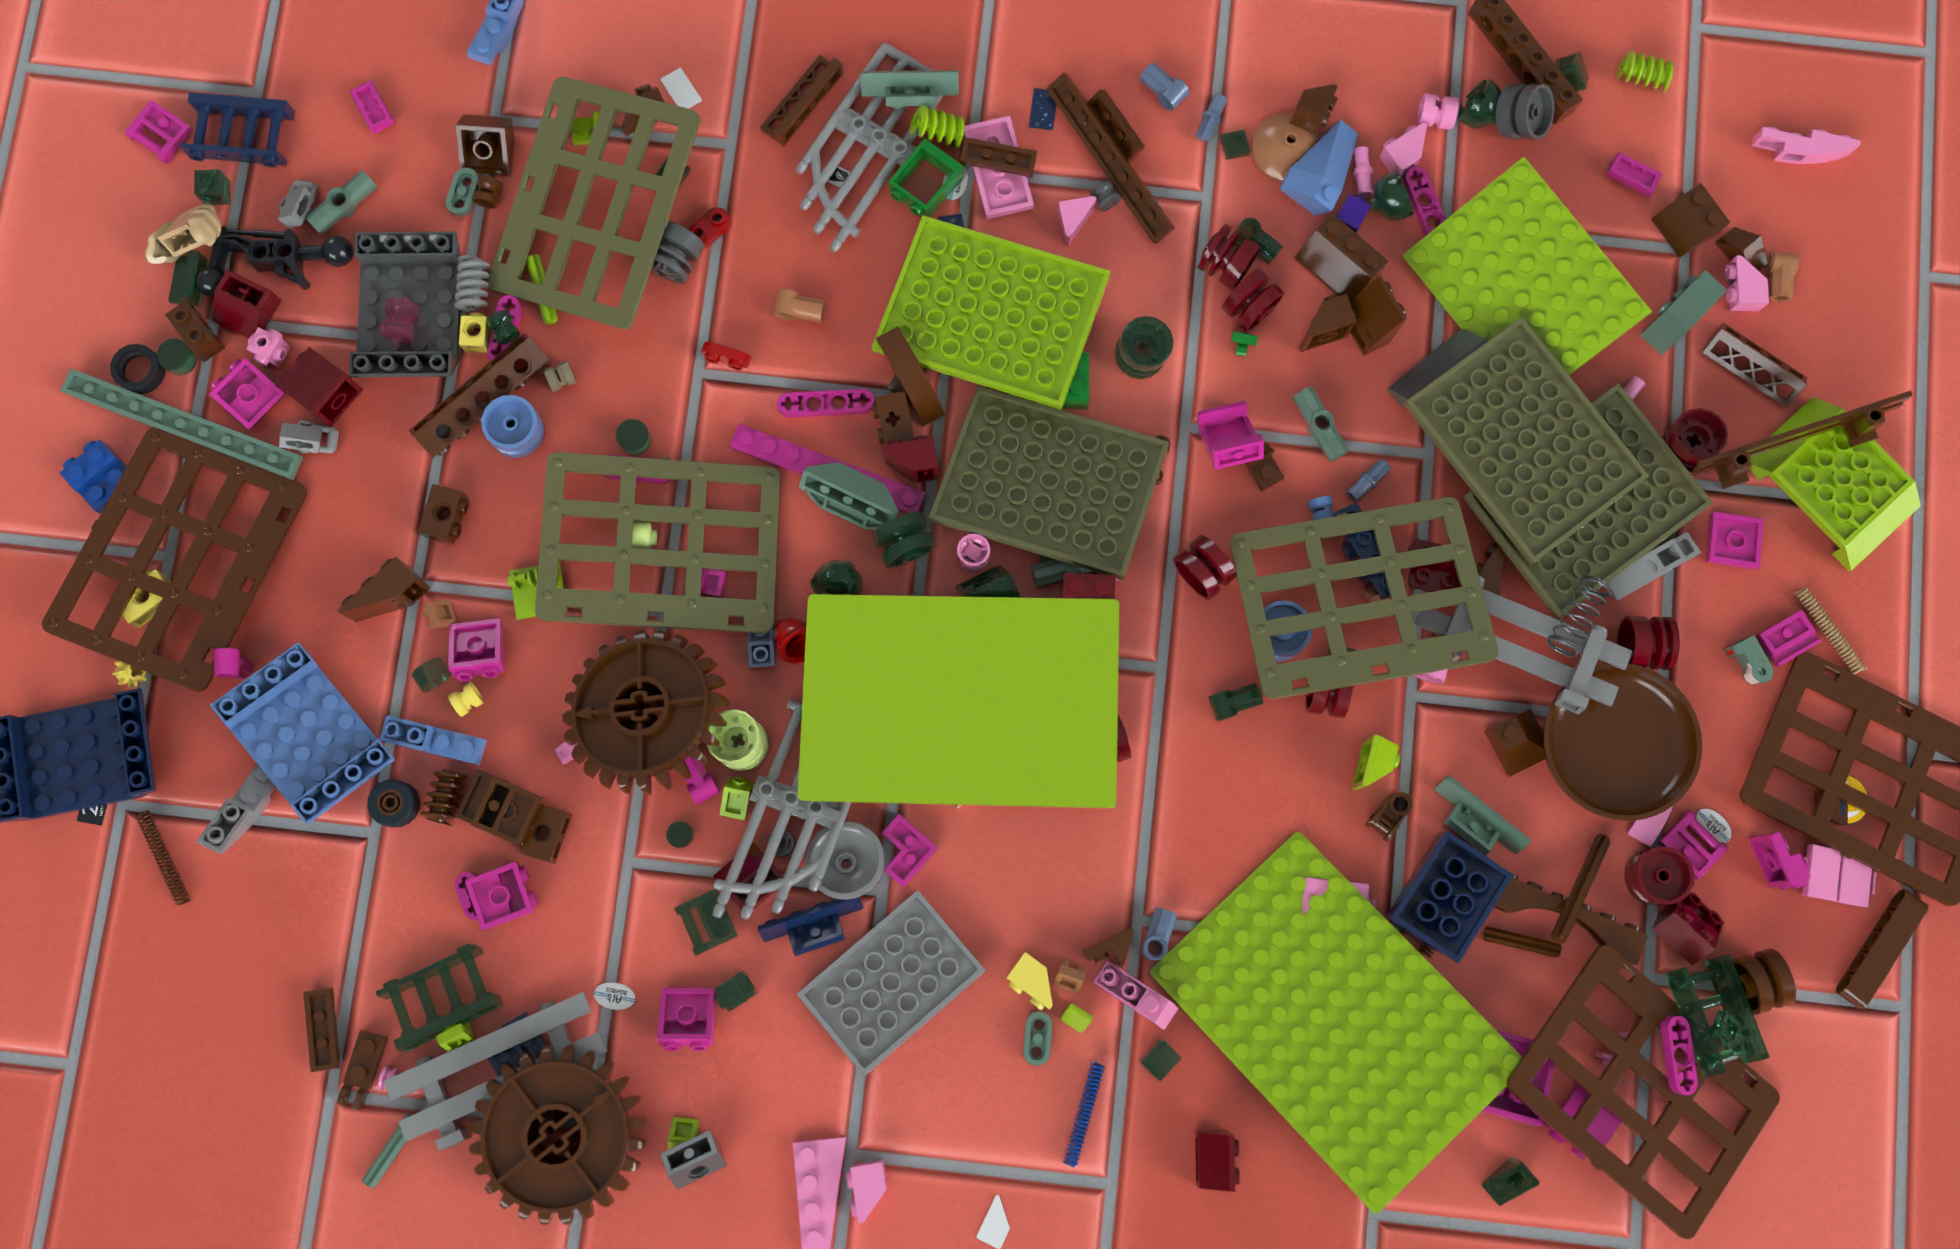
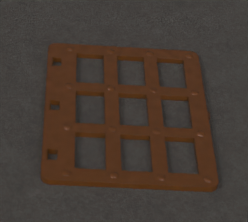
M156 427L148 429L98 520H95L89 537L43 618V630L53 636L193 691H204L208 688L214 677V659L211 665L204 662L210 649L229 648L307 496L306 488L297 481L290 480ZM160 449L186 458L160 505L139 497L136 493ZM202 465L228 475L204 522L178 512ZM244 482L270 491L246 538L220 528ZM283 508L290 511L284 524L278 521ZM127 509L153 519L128 567L102 557ZM170 526L196 536L171 584L144 574ZM212 543L238 552L214 601L188 591ZM95 571L120 582L94 630L67 619ZM247 578H250L254 582L247 594L241 589ZM136 588L163 598L137 647L111 637ZM179 605L206 615L181 664L154 654Z
M1803 652L1796 656L1740 791L1742 803L1840 852V855L1848 859L1852 858L1945 906H1954L1960 903V840L1911 817L1920 792L1960 811V792L1926 776L1935 751L1960 763V726L1810 652ZM1825 668L1838 674L1835 680L1823 675ZM1806 687L1854 710L1845 735L1796 711ZM1900 705L1910 710L1908 716L1897 712V706ZM1870 719L1919 743L1910 767L1861 743ZM1789 727L1838 750L1829 775L1780 751ZM1855 759L1903 783L1894 808L1845 784ZM1773 767L1822 791L1813 816L1763 792ZM1838 800L1887 823L1878 849L1829 825ZM1904 832L1953 856L1944 882L1895 858Z
M1608 945L1598 946L1507 1079V1088L1515 1097L1591 1161V1165L1599 1171L1602 1170L1677 1236L1684 1239H1692L1696 1235L1780 1100L1778 1091ZM1622 967L1633 975L1629 981L1619 974ZM1599 982L1640 1016L1625 1040L1584 1006ZM1667 1016H1682L1694 1028L1691 1031L1698 1087L1691 1095L1674 1093L1669 1087L1668 1078L1638 1053L1654 1029L1662 1035L1661 1023ZM1573 1020L1614 1054L1599 1079L1558 1045V1042ZM1678 1025L1672 1026V1031L1679 1030ZM1681 1039L1673 1040V1043H1681ZM1677 1048L1682 1054H1684L1681 1048ZM1547 1059L1552 1061L1589 1093L1573 1118L1531 1083ZM1628 1067L1669 1101L1654 1126L1613 1092ZM1744 1073L1754 1080L1751 1086L1741 1079ZM1708 1076L1748 1110L1733 1134L1693 1100ZM1683 1079L1680 1086L1687 1083L1686 1079ZM1603 1106L1643 1140V1143L1628 1165L1587 1131ZM1683 1114L1723 1148L1708 1173L1668 1139ZM1657 1154H1660L1698 1187L1683 1213L1643 1179Z

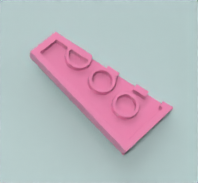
M847 1136L793 1142L802 1249H830Z

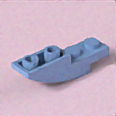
M524 0L489 1L486 7L487 16L467 50L468 58L491 65L498 52H504L519 18Z
M386 715L379 738L383 742L476 765L481 763L487 740L388 715Z

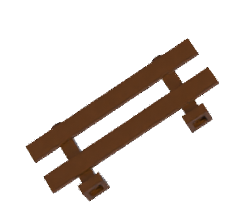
M1908 391L1697 461L1696 467L1692 469L1691 473L1695 476L1715 469L1724 490L1749 481L1747 471L1752 466L1750 457L1840 427L1844 430L1850 448L1876 440L1878 438L1876 430L1886 421L1884 413L1900 408L1904 404L1903 401L1913 396L1912 392Z

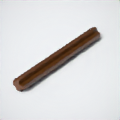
M1596 835L1551 933L1553 941L1561 944L1566 942L1610 845L1608 836Z

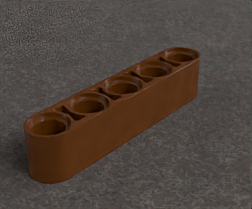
M1901 889L1897 892L1836 987V993L1859 1009L1866 1007L1924 918L1929 908L1928 904L1906 889Z

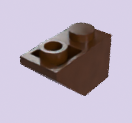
M1332 84L1304 90L1290 120V124L1317 134L1320 125L1325 127L1331 113L1327 110L1332 111L1338 97L1334 96L1338 86Z

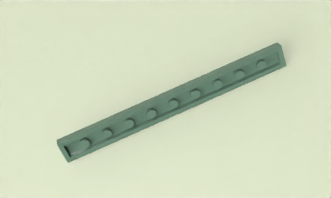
M70 369L60 390L66 395L150 427L164 430L290 480H294L303 461V457L74 369Z

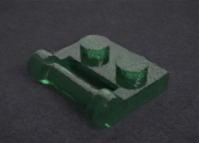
M713 889L674 908L676 914L682 918L694 946L692 951L695 956L738 937L726 906L720 918L713 916V909L718 903L717 899L720 894L717 889ZM695 907L710 941L703 943L690 913V910Z

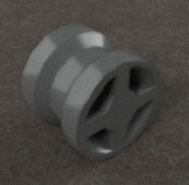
M1111 181L1101 183L1090 193V196L1097 198L1098 208L1102 212L1115 206L1121 199L1120 194L1114 192Z

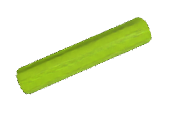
M538 254L529 255L526 262L532 283L542 286L545 271L541 257ZM539 305L543 322L546 325L555 324L558 321L556 310Z

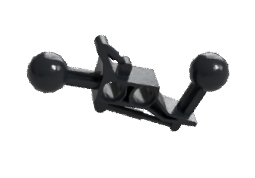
M226 226L221 227L220 236L212 244L213 250L209 266L199 271L196 276V285L203 295L214 298V291L225 274L224 267L228 251L246 254L248 262L257 272L275 271L280 278L287 277L288 280L306 290L310 287V282L304 276L303 261L325 260L331 266L343 267L352 261L354 255L353 246L349 240L337 235L328 237L322 245L301 246L297 235L291 229H287L284 232L228 229ZM240 235H249V236H254V237H259V238H272V239H271V240H255V241H252V240L247 239V238H245V237H242V236H240ZM287 270H292L293 273H287Z

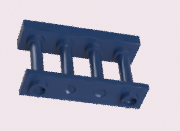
M189 92L188 102L196 110L198 117L193 144L180 143V148L190 159L195 161L212 159L259 163L267 167L287 165L286 159L277 151L281 122L284 120H294L295 115L294 109L287 100ZM212 113L222 114L217 146L204 145L208 116ZM236 115L247 117L242 148L228 147L232 120ZM260 118L271 119L266 150L252 149L256 123Z

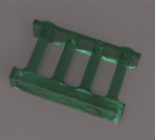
M474 944L463 945L456 950L457 953L405 978L390 980L383 984L382 989L375 991L376 995L386 1000L391 998L403 1031L401 1032V1037L393 1040L398 1051L407 1053L436 1039L437 1035L443 1033L451 1025L460 1023L465 1025L504 1006L501 996L486 991L474 958L483 954L482 948ZM462 963L466 967L476 993L475 1001L467 1005L465 1003L462 1004L450 973V969ZM437 975H440L452 1007L450 1009L451 1013L442 1017L437 1015L425 981ZM414 986L427 1017L426 1025L418 1029L413 1027L401 996L402 992Z
M1730 954L1704 961L1707 969L1689 974L1687 967L1665 973L1680 1014L1690 1025L1692 1046L1704 1077L1726 1073L1723 1063L1740 1057L1743 1064L1770 1058ZM1711 979L1717 995L1699 1000L1694 984ZM1721 1005L1727 1021L1709 1026L1704 1010ZM1731 1031L1737 1047L1719 1052L1713 1037Z

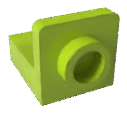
M599 111L594 112V117L574 118L572 123V142L574 145H589Z
M743 777L729 778L723 790L720 815L745 820L754 783L749 782Z
M466 1018L442 1030L443 1033L436 1036L439 1045L448 1052L475 1040L470 1023Z

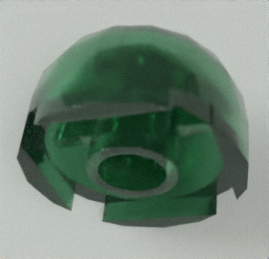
M1490 78L1482 80L1466 96L1468 100L1465 107L1462 104L1458 107L1457 119L1464 125L1475 129L1484 128L1488 124H1496V107L1502 90Z
M1397 169L1384 174L1375 182L1373 188L1374 197L1370 198L1374 211H1380L1384 218L1391 221H1399L1414 215L1405 186L1400 181L1401 176Z
M831 560L822 564L810 581L811 588L815 594L861 595L863 590L862 577L854 564L849 561Z

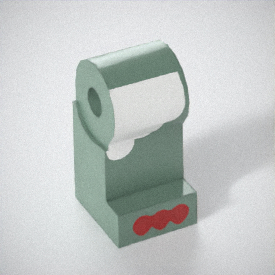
M1755 635L1743 638L1723 649L1728 658L1735 657L1743 669V677L1747 683L1757 685L1772 679L1774 670Z

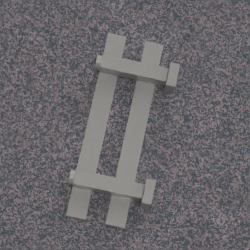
M1479 576L1480 583L1483 588L1485 580L1484 578ZM1482 589L1488 613L1492 616L1545 638L1554 635V626L1561 625L1560 621ZM1465 603L1456 606L1452 617L1433 609L1420 611L1415 622L1416 626L1440 636L1472 631L1471 625L1468 624L1469 618ZM1594 625L1589 632L1581 630L1587 635V639L1577 638L1563 627H1557L1555 629L1556 635L1572 640L1581 648L1576 666L1572 668L1495 636L1498 646V655L1495 659L1564 687L1557 695L1554 705L1578 715L1587 708L1589 698L1611 707L1619 687L1592 676L1597 661L1601 660L1625 670L1633 651L1606 640L1607 629L1599 625ZM1568 628V629H1569L1570 631H1572L1573 633H1575V634H1577V635H1579V636L1585 637V636H1584L1583 634H1581L1580 632H1578V631H1576V630H1573V629H1571V628ZM1550 639L1552 641L1560 643L1558 640ZM1463 651L1452 653L1453 661H1457L1462 656Z
M579 993L557 1004L555 1001L545 1003L539 1007L541 1011L434 1059L431 1056L422 1058L415 1062L416 1067L384 1080L383 1082L390 1101L423 1088L430 1106L423 1111L398 1121L405 1141H410L438 1128L441 1136L440 1139L435 1140L438 1151L448 1149L470 1139L471 1136L468 1129H460L457 1119L476 1111L475 1103L481 1098L492 1099V1096L486 1089L487 1082L449 1098L442 1079L543 1033L548 1032L555 1050V1060H559L561 1052L568 1045H574L575 1047L574 1062H579L581 1057L590 1050L596 1051L595 1057L607 1052L600 1032L572 1043L565 1025L592 1012L585 993ZM521 1067L516 1068L518 1072L521 1071ZM502 1075L494 1078L502 1084L505 1083Z

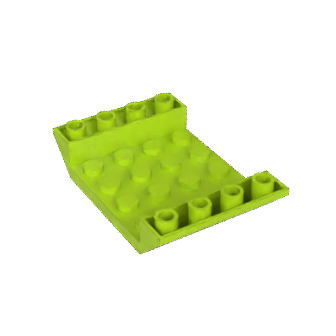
M1812 397L1769 437L1846 411L1839 406ZM1842 427L1750 457L1752 466L1749 470L1759 480L1768 475L1838 546L1831 554L1849 572L1921 506L1916 482L1875 440L1850 448Z

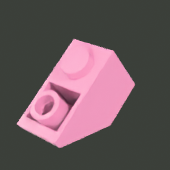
M1425 122L1417 127L1415 125L1410 126L1402 133L1401 137L1398 139L1393 137L1383 145L1384 149L1379 158L1395 180L1405 175L1409 168L1417 166L1420 161L1427 128Z
M1735 256L1726 265L1724 272L1725 278L1728 279L1726 301L1729 302V311H1760L1769 304L1768 279L1743 256Z
M883 1159L853 1164L850 1167L851 1172H846L848 1189L853 1188L855 1199L850 1200L852 1216H857L858 1223L865 1221L887 1189Z

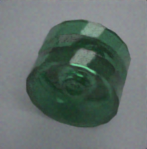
M921 511L910 512L896 517L873 531L872 537L878 548H885L881 553V557L886 568L899 567L917 560L937 546L932 532L924 531L927 527V521Z

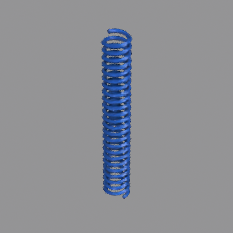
M1091 1061L1094 1065H1090V1067L1093 1069H1089L1091 1073H1088V1076L1090 1077H1087L1088 1081L1085 1082L1089 1086H1084L1088 1090H1083L1086 1094H1082V1096L1085 1098H1081L1083 1102L1079 1103L1084 1107H1078L1083 1111H1077L1081 1115H1076L1079 1119H1075V1122L1078 1123H1074L1076 1127L1072 1128L1077 1132H1071V1134L1076 1136L1071 1135L1070 1138L1074 1140H1069L1072 1144H1068V1147L1073 1149H1066L1071 1153L1066 1152L1065 1154L1070 1157L1065 1156L1064 1159L1068 1161H1063L1064 1164L1073 1168L1078 1165L1076 1161H1079L1078 1157L1081 1156L1079 1153L1082 1152L1081 1148H1083L1082 1144H1084L1082 1140H1085V1132L1088 1131L1087 1127H1089L1088 1123H1090L1088 1119H1091L1089 1115H1092L1091 1111L1094 1110L1092 1108L1095 1106L1094 1102H1096L1094 1098H1097L1095 1094H1098L1096 1090H1099L1098 1086L1101 1085L1099 1082L1102 1081V1073H1104L1102 1069H1105V1066Z

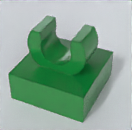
M1232 331L1230 341L1237 342L1235 355L1246 357L1248 345L1256 346L1258 336Z

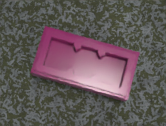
M371 80L349 91L373 134L396 124Z
M1618 152L1605 176L1650 197L1662 173Z

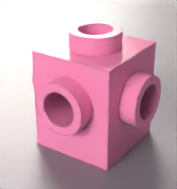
M258 327L256 332L250 336L246 350L254 355L253 360L264 366L270 364L280 368L291 346L282 339L283 335L271 328L265 331Z

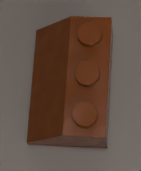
M1333 213L1317 228L1295 256L1298 262L1338 294V296L1347 294L1349 302L1373 282L1388 262L1385 257Z

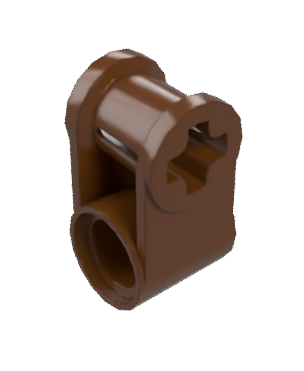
M1404 792L1390 794L1370 816L1365 825L1368 828L1372 827L1383 836L1384 841H1388L1413 807L1412 798ZM1396 797L1401 798L1404 802L1402 811H1397L1393 806V801Z

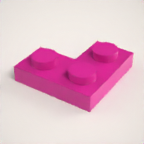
M898 814L882 834L901 851L884 871L904 888L938 848L904 817Z

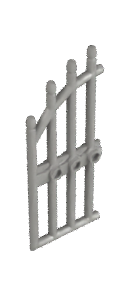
M883 41L863 71H875L886 55L898 61L892 71H904L906 67L914 71L932 69ZM861 74L796 167V172L801 175L806 171L808 165L811 164L813 185L806 194V197L801 201L800 208L806 211L817 196H819L825 208L819 221L815 223L813 232L820 234L831 218L842 227L836 239L830 245L829 249L832 252H837L849 234L855 238L859 236L861 230L855 225L896 165L902 166L917 148L911 143L917 136L919 129H916L913 135L910 134L909 129L903 139L891 133V130L908 106L901 109L894 108L882 127L870 121V119L886 96H874L861 115L849 108L861 92ZM944 95L935 96V106H929L928 109L936 108ZM836 128L847 136L822 171L820 149ZM857 140L868 148L831 200L824 185ZM876 152L888 158L880 173L847 219L837 210Z
M790 699L787 704V709L792 710L793 714L767 778L759 776L754 785L749 800L756 802V805L726 880L716 879L713 889L721 890L717 899L718 903L713 909L714 917L720 918L723 915L725 905H727L732 892L748 894L745 901L746 904L741 911V917L748 920L752 915L753 907H755L760 894L778 890L776 900H774L772 905V912L779 914L783 909L784 901H786L792 885L813 874V878H811L809 883V890L816 892L820 887L821 879H823L852 802H841L839 804L836 802L801 801L798 798L799 768L791 787L776 782L802 719L801 702ZM766 806L781 811L753 883H737V878ZM793 815L805 819L806 821L784 877L765 882L790 816ZM815 824L830 828L820 857L798 870Z

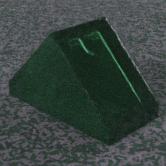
M1510 1157L1482 1183V1186L1496 1203L1501 1206L1538 1186L1540 1182L1522 1161Z

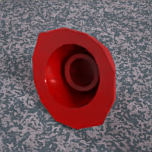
M789 617L778 620L775 624L776 627L773 635L777 642L778 656L783 661L793 664L805 662L807 623Z

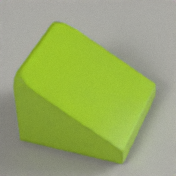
M1069 1003L1060 1020L1082 1033L1093 1020V1016L1073 1003Z
M673 1117L668 1137V1149L698 1136L700 1121L697 1119Z

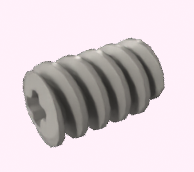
M459 256L458 261L460 263L457 265V270L459 271L457 274L458 283L456 284L458 292L455 294V299L457 300L455 308L461 311L475 312L480 307L487 306V302L480 298L488 296V292L481 290V288L489 286L486 281H482V279L489 278V273L482 270L489 269L490 264L474 256Z

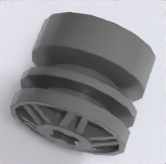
M669 221L667 228L665 227L651 271L674 283H686L688 279L687 274L692 271V265L688 261L695 262L698 260L704 249V243L688 229Z

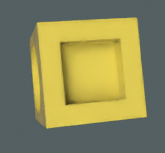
M480 313L461 316L459 345L465 352L487 353L492 331V324L488 318ZM481 328L478 335L471 336L474 329Z

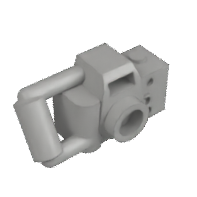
M296 180L292 183L287 196L282 199L279 205L281 212L278 220L286 227L291 228L302 225L303 221L306 220L305 217L313 211L311 204L314 203L315 195L318 191L316 183Z
M300 420L297 424L282 423L279 447L295 449L302 454L309 452L332 454L334 451H337L339 431L335 427L314 425L312 421ZM322 432L328 433L326 447L320 446Z

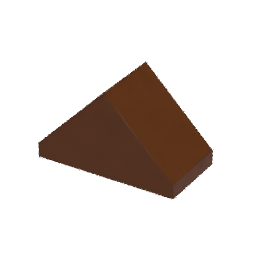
M1734 227L1715 242L1730 260L1737 255L1743 256L1758 271L1768 263L1760 235Z

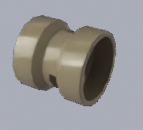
M567 360L560 362L559 366L555 368L550 366L543 369L553 392L561 390V387L566 384L570 386L577 383Z

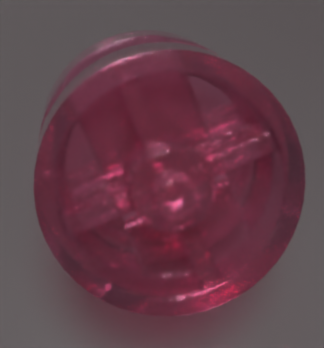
M403 296L402 299L388 298L386 302L385 313L388 318L382 321L379 334L393 341V345H397L398 342L412 343L414 339L415 329L412 323L418 320L420 306L408 301L406 296Z

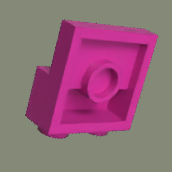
M238 358L228 368L230 373L224 379L220 376L210 386L212 391L209 395L250 430L285 393L248 359L244 358L241 361Z
M501 618L449 624L448 669L453 678H457L460 681H470L473 676L483 675L486 678H495L498 676V673L505 672V648L503 646V622Z
M1780 832L1761 834L1749 838L1769 887H1780L1781 890H1785L1788 888H1800L1808 884L1807 880L1811 877L1807 861L1800 853L1789 854V845Z
M515 861L465 880L482 931L536 912L534 906L538 905V901L534 891H528L525 882L530 879L525 866L520 867L519 863Z
M715 988L661 989L657 1040L660 1046H664V1050L679 1051L680 1046H691L693 1051H705L707 1046H713Z

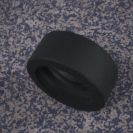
M130 344L119 349L113 356L110 364L111 375L114 381L122 388L137 394H148L157 389L165 376V364L162 358L150 348L141 344ZM138 356H145L150 359L151 369L145 379L135 383L129 382L126 379L125 369L132 359Z

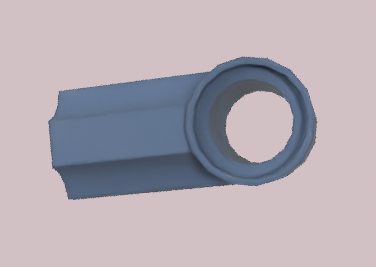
M1155 62L1148 65L1140 76V81L1157 95L1161 105L1169 111H1173L1190 94L1189 88L1181 79H1173Z
M1155 908L1145 941L1141 945V952L1145 959L1157 961L1166 955L1167 945L1177 914L1166 909ZM1153 941L1160 945L1161 951L1159 955L1154 956L1149 953V942Z

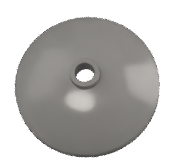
M844 822L823 879H821V884L818 888L820 892L835 899L845 900L862 896L876 885L884 868V852L879 839L870 829L858 823ZM823 828L810 842L806 853V865L820 857L830 828ZM846 861L851 863L848 869L842 868V864Z

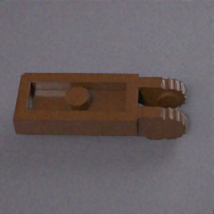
M360 1030L342 1082L344 1084L340 1090L337 1104L344 1106L349 1099L352 1087L356 1086L360 1089L354 1099L353 1109L361 1110L368 1091L372 1088L388 1037Z

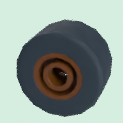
M385 780L378 783L371 790L367 808L370 816L377 823L388 827H402L416 818L420 809V798L417 791L410 784L399 780Z

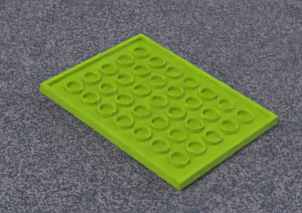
M1522 157L1402 255L1461 329L1489 341L1522 317L1568 375H1571L1652 313L1651 309L1525 157Z
M923 215L871 349L873 352L884 355L876 338L898 326L921 367L1062 410L1111 271Z

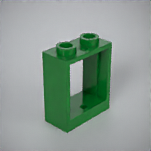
M924 138L888 181L890 195L897 202L901 203L903 201L916 216L924 215L931 217L962 180L964 169L963 165ZM924 160L949 177L926 205L902 188Z

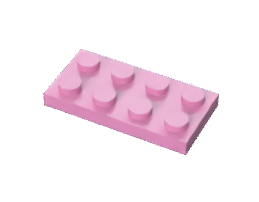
M1010 116L964 126V137L1018 147ZM972 166L986 220L1034 209L1026 176Z

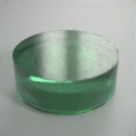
M675 822L668 827L666 838L672 846L684 848L692 842L693 830L685 822Z

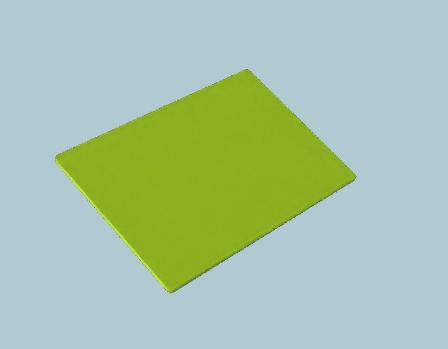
M810 595L807 605L798 798L801 801L1114 808L1116 806L1118 600Z
M1295 832L1150 971L1151 976L1373 1213H1379L1507 1086L1509 1075L1522 1058L1300 832ZM1304 877L1329 880L1327 884L1328 889L1322 896L1314 895L1310 898V908L1303 915V890L1306 887Z

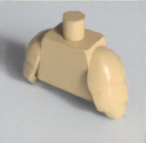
M201 204L183 212L174 221L161 225L147 239V247L144 254L146 261L152 264L173 263L183 253L204 244L212 246L221 233V221L216 214V210L210 204Z

